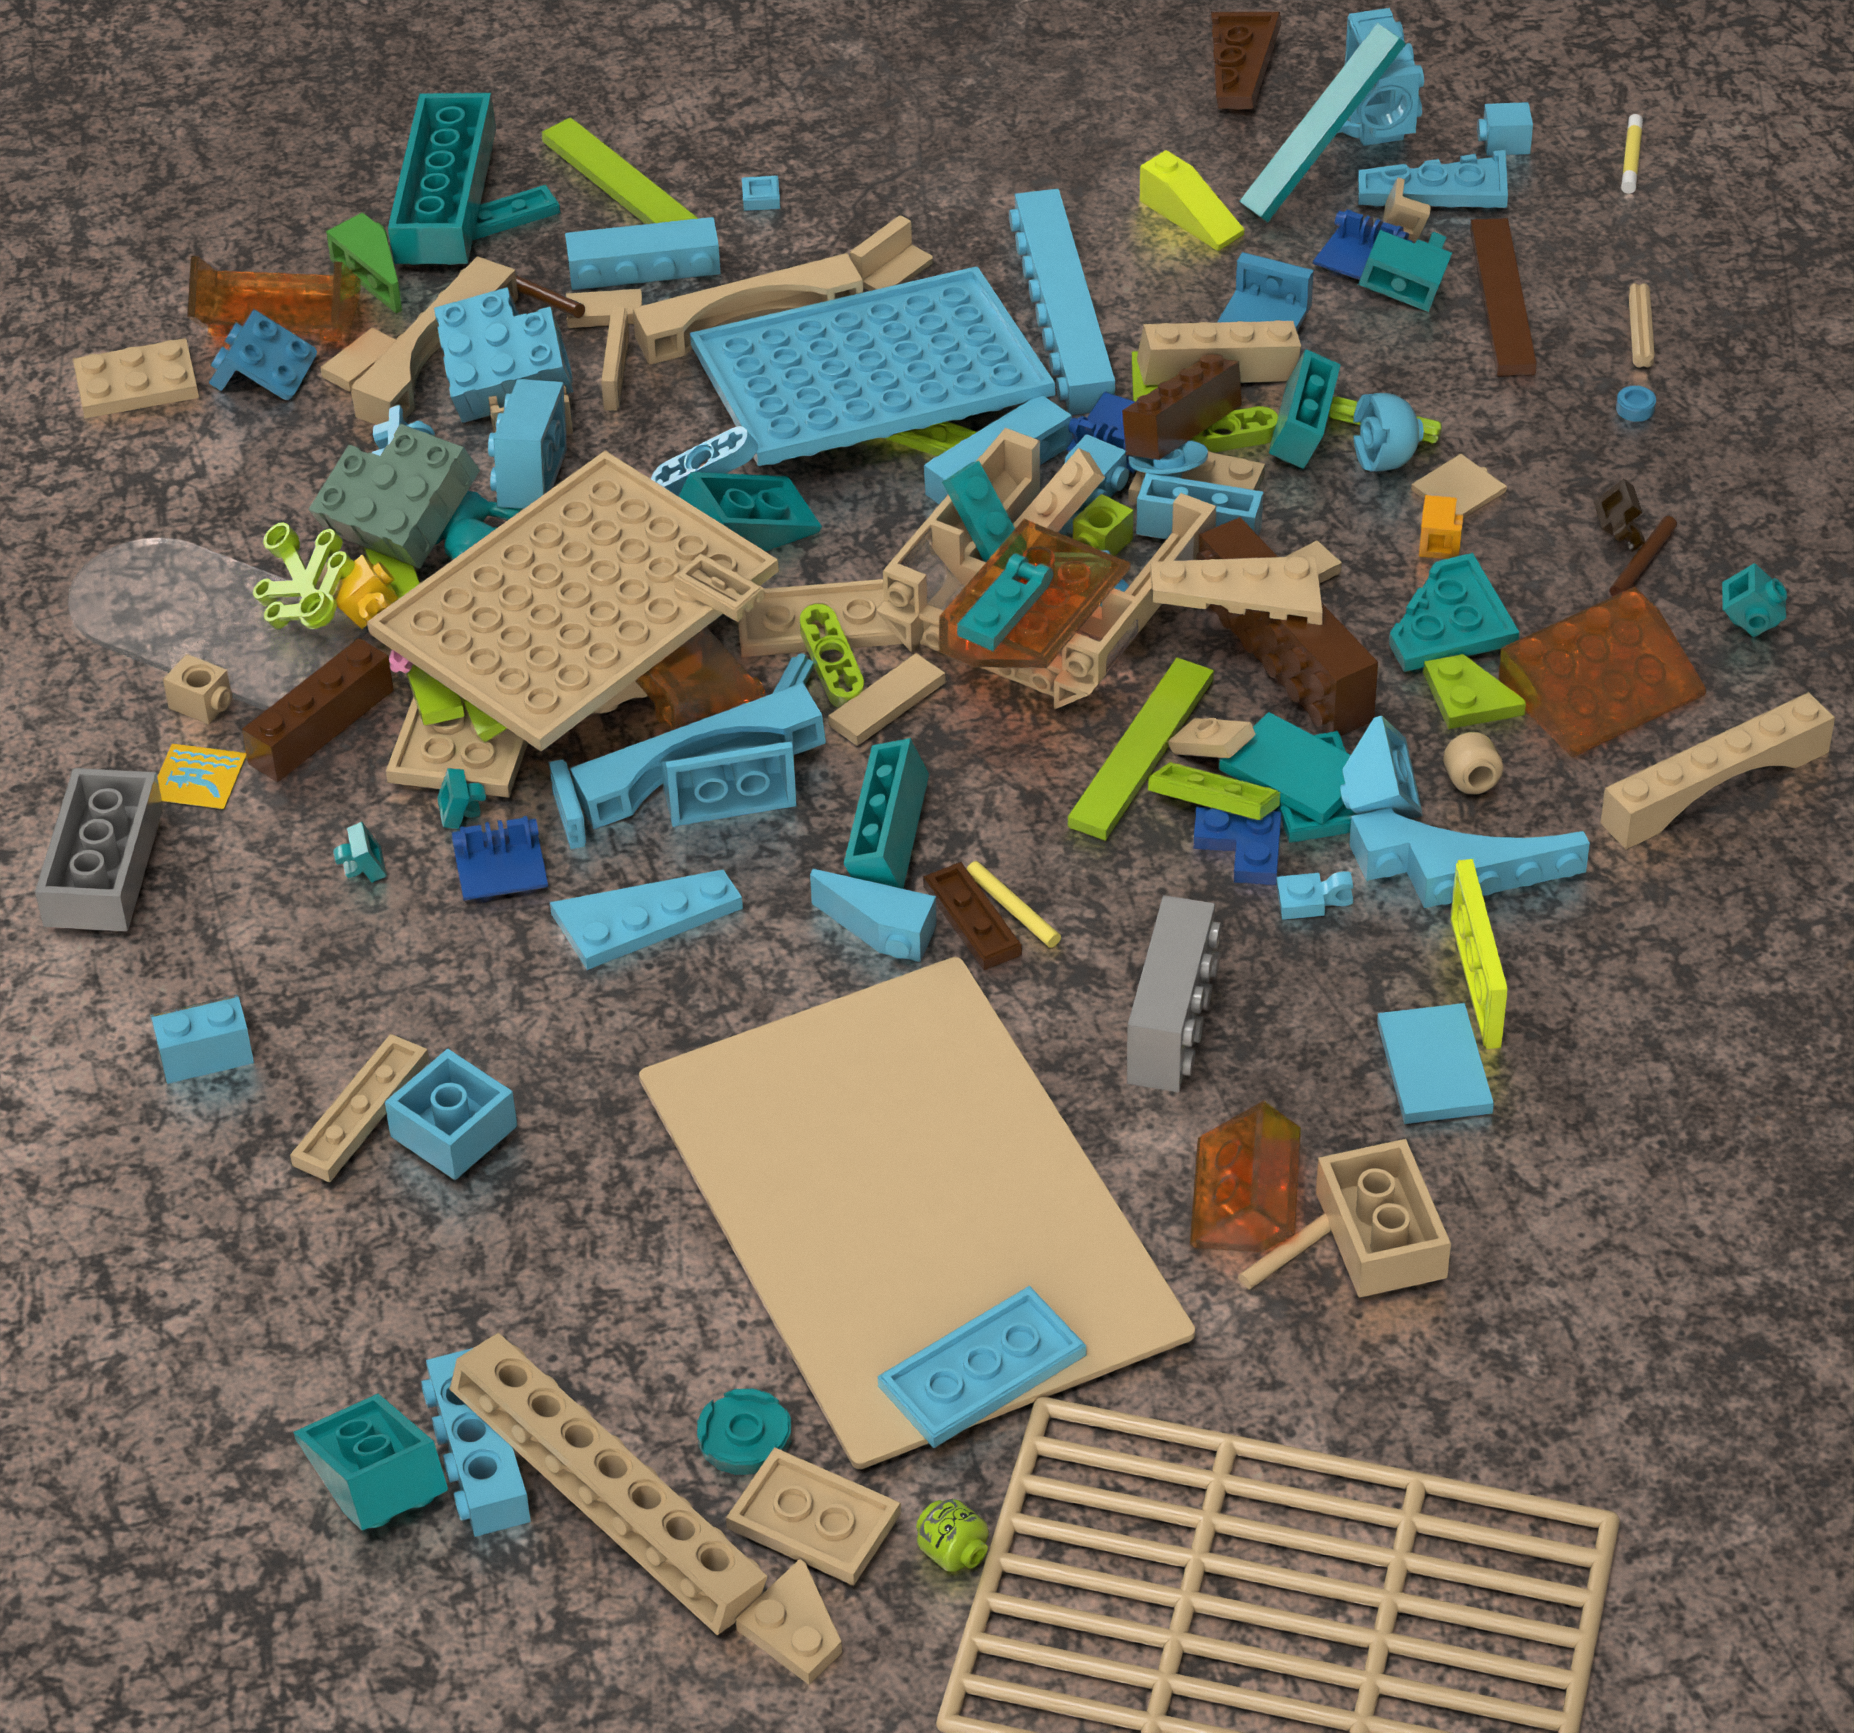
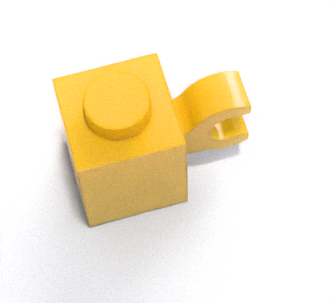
M362 554L354 561L355 566L350 575L339 580L333 594L337 601V607L361 629L368 625L367 622L398 599L391 586V583L395 580L392 574L382 563L377 562L373 565Z

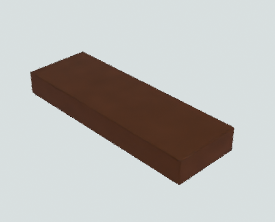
M962 862L923 876V887L929 895L936 896V905L983 970L1022 955V944Z

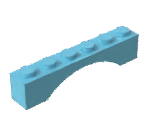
M800 683L572 767L570 770L578 801L594 830L632 816L641 803L656 788L663 784L661 762L789 741L793 745V755L826 744L823 717L804 683Z

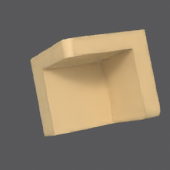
M1397 177L1385 203L1383 222L1402 226L1404 231L1409 233L1408 240L1416 242L1430 215L1431 205L1403 197L1405 179Z

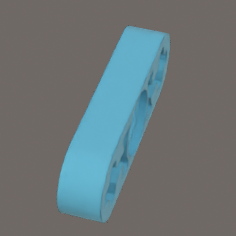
M744 427L731 428L662 463L653 472L651 480L679 496L690 472L728 473L746 464L753 458L758 449L757 441ZM707 459H709L708 462H707L705 465H703L702 467H700V465H701L704 461H706Z

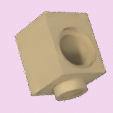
M186 654L163 678L168 708L208 725L220 712L227 709L233 699L227 669Z

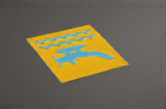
M172 743L157 776L162 801L224 809L245 760L246 753Z

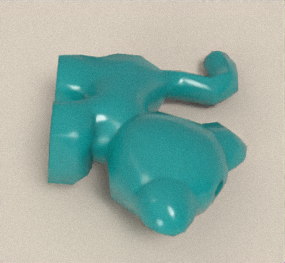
M468 490L435 545L445 540V553L454 560L498 528L483 523L487 516L508 521L522 511L523 508L497 507V502L487 501L477 492Z

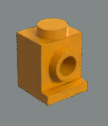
M1425 495L1419 557L1449 559L1459 556L1463 515L1456 514L1457 498Z

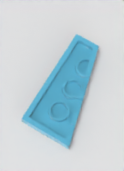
M1506 150L1493 151L1491 158L1477 159L1476 154L1460 156V162L1441 164L1439 159L1424 161V164L1419 168L1410 169L1406 164L1364 169L1358 172V205L1385 206L1397 177L1405 179L1403 197L1424 204L1447 208H1507Z
M722 869L550 902L551 915L586 970H589L743 909L742 896Z

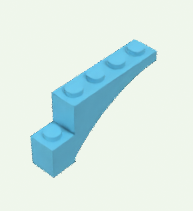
M1392 807L1351 816L1349 846L1366 881L1407 872L1424 908L1452 903L1455 866L1458 860L1473 859L1482 895H1491L1500 891L1531 886L1540 882L1585 873L1590 845L1584 831L1529 838L1465 834L1408 819L1394 813Z

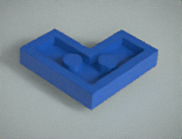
M1196 807L1193 849L1235 851L1234 883L1276 885L1281 812L1272 811L1261 820H1256L1211 807Z

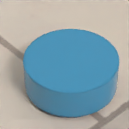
M1642 386L1625 387L1617 395L1616 411L1626 420L1634 422L1645 421L1651 418L1655 412L1656 396L1651 390Z

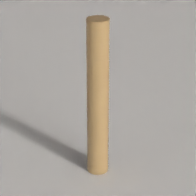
M1324 1213L1243 1271L1238 1275V1280L1249 1290L1331 1232L1326 1214Z

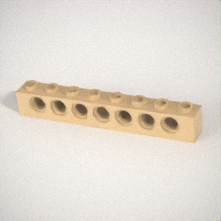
M498 1332L456 1359L450 1390L716 1635H719L736 1622L735 1619L762 1595L767 1575L760 1569L759 1565L751 1558H747L728 1541L720 1529L713 1527L697 1513L687 1499L679 1496L665 1484L651 1467L644 1465L624 1446L618 1437L611 1435L602 1427L585 1407L578 1405L559 1388L552 1377L545 1375L528 1360L520 1348L512 1345Z

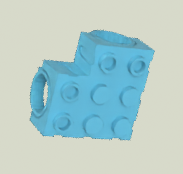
M1390 8L1349 14L1347 17L1345 64L1377 23L1404 41L1402 24L1400 21L1395 22ZM1406 43L1402 51L1338 133L1343 132L1348 136L1359 138L1363 146L1404 140V134L1416 133L1417 117L1422 115L1419 88L1424 86V73L1421 65H1415L1414 53L1410 43Z
M508 287L434 308L435 317L439 324L438 333L441 348L445 355L443 359L447 379L450 383V396L462 423L490 416L489 397L497 396L499 408H503L505 396L507 393H512L517 379L563 382L566 385L567 395L574 392L572 386L573 376L568 355L563 343L561 330L551 306L539 309L538 312L519 315Z

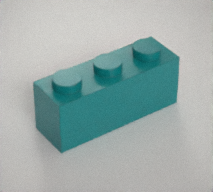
M1305 349L1287 381L1269 454L1280 458L1284 462L1292 463L1303 469L1305 468L1323 437L1341 364Z

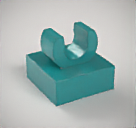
M447 768L437 800L443 828L459 829L463 816L470 818L479 817L481 812L478 801L486 800L484 785L479 783L467 784L463 769Z
M363 822L348 827L347 832L350 843L341 844L333 850L335 863L337 865L343 864L347 878L356 877L364 872L371 883L387 877L381 846Z

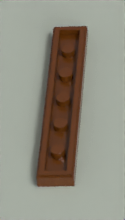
M1508 218L1471 219L1470 233L1497 376L1536 374L1537 363Z

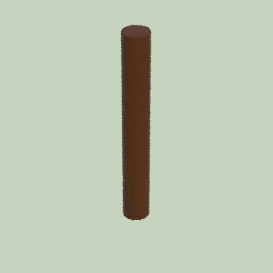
M516 275L519 293L573 317L581 318L584 315L585 306Z
M1665 516L1610 587L1609 592L1612 597L1622 599L1677 527V521L1673 517Z

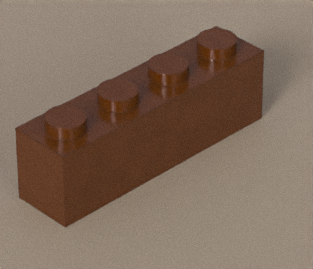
M1219 354L1204 355L1200 358V361L1189 368L1180 370L1178 375L1169 381L1160 383L1158 388L1147 395L1138 397L1136 402L1122 410L1126 455L1160 460L1242 405L1239 361L1223 359V356Z
M361 638L356 639L242 728L248 764L278 783L394 691L389 656Z

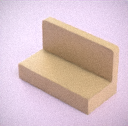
M901 215L850 251V259L863 279V288L869 291L907 283L933 264L932 255L912 245L911 221Z

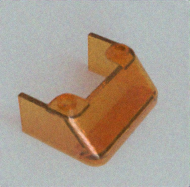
M191 256L187 317L200 327L207 329V335L227 337L234 324L237 322L243 326L253 309L293 334H317L320 340L342 341V335H348L351 332L360 298L361 279L343 262L334 261V275L216 271L199 256Z

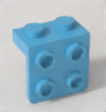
M1242 252L1237 260L1236 291L1217 322L1293 321L1296 331H1298L1312 306L1314 270Z
M253 309L243 326L236 322L224 342L229 344L230 347L228 350L221 347L210 366L216 369L209 384L222 391L237 370L282 399L290 400L316 357L317 350L311 344Z

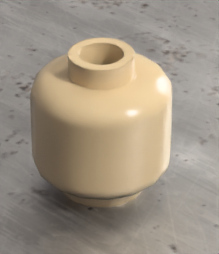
M1467 732L1458 735L1450 741L1444 751L1443 762L1448 776L1456 788L1466 794L1487 792L1496 786L1502 777L1504 767L1497 748L1489 737L1479 732Z

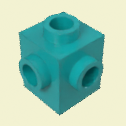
M1755 563L1722 582L1723 611L1734 625L1742 627L1753 637L1776 627L1781 621L1786 619L1787 591L1784 585L1778 579H1772Z

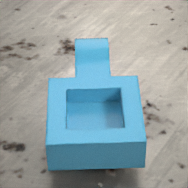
M1351 872L1334 873L1323 882L1320 880L1319 873L1276 877L1282 920L1325 916V906H1348L1353 904Z

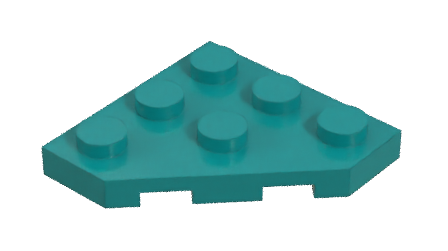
M1473 553L1436 561L1433 564L1427 581L1422 588L1419 587L1406 607L1404 617L1391 630L1389 646L1403 671L1406 672L1424 667V661L1461 654L1472 656L1519 644L1520 632Z

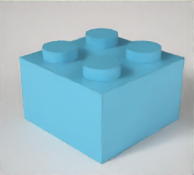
M448 1048L385 1101L390 1137L454 1180L458 1179L517 1127L513 1091Z

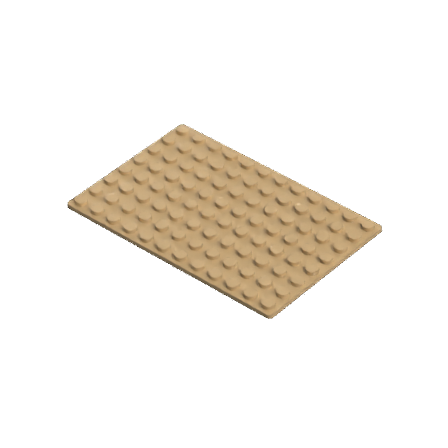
M959 957L940 961L645 1067L639 1072L640 1083L849 1461L857 1469L867 1468L929 1443L878 1387L877 1376L1028 1286L1086 1345V1356L970 1427L1033 1403L1039 1397L1051 1396L1187 1343L1195 1337V1326L964 961Z

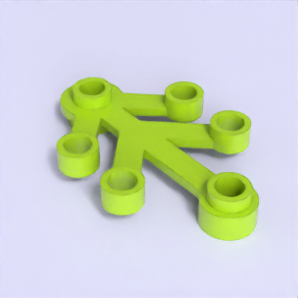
M287 523L275 524L265 534L263 544L275 557L283 559L293 580L272 581L268 578L263 579L254 587L253 597L263 606H268L264 612V619L275 629L285 627L290 620H301V623L308 629H318L326 626L332 621L336 612L337 601L333 594L340 579L346 578L351 574L355 563L344 551H339L343 545L342 538L333 529H326L317 536L315 540L316 547L306 568L298 553L300 549L298 534ZM330 557L326 564L328 571L319 590H317V582L327 558ZM302 597L299 604L284 605L281 601H277L278 598Z

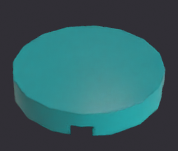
M754 1388L734 1389L725 1392L724 1398L718 1399L715 1403L713 1399L702 1410L697 1420L698 1446L705 1460L718 1470L734 1475L756 1474L774 1447L784 1452L788 1451L791 1445V1417L787 1409L785 1411L779 1404V1400L770 1393Z

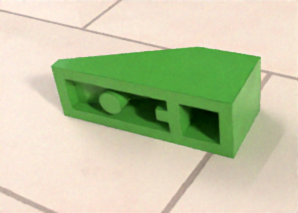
M362 212L326 231L330 260L396 314L401 312L399 283L388 245V235L384 227L378 222L375 223Z

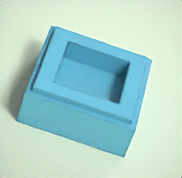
M778 176L742 178L744 211L780 209Z

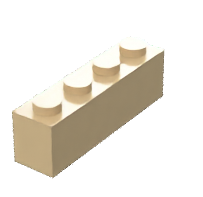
M1293 321L1143 324L1137 362L1144 385H1159L1162 382L1169 381L1178 375L1180 370L1189 368L1200 361L1202 356L1208 354H1219L1223 356V359L1239 361L1241 383L1288 381L1298 363L1301 343Z

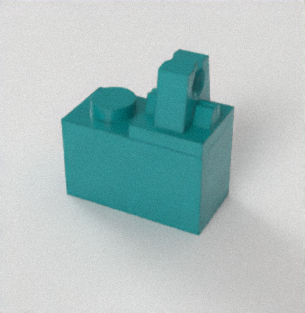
M1380 230L1358 285L1429 312L1452 255V252L1442 249L1447 237L1432 232L1428 243L1417 239L1416 243Z

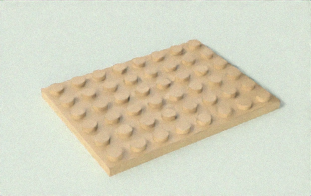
M605 450L374 616L367 624L370 635L535 748L543 751L723 614L681 591L674 585V575L700 553L759 586L779 572L778 559ZM699 569L697 570V571H699L700 573H702V574H704V575H706V576H708L709 578L712 579V577L709 576L708 574H706V573L700 571ZM725 584V586H726L727 588H729V589L735 591L736 593H738V594H740V595H744V594L738 592L737 590H735V589H733V588H731V587H729L728 585Z

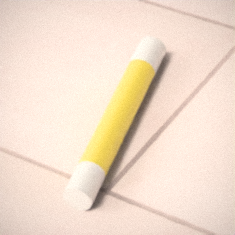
M1633 114L1628 119L1621 184L1622 191L1628 194L1636 190L1643 126V118L1638 114Z

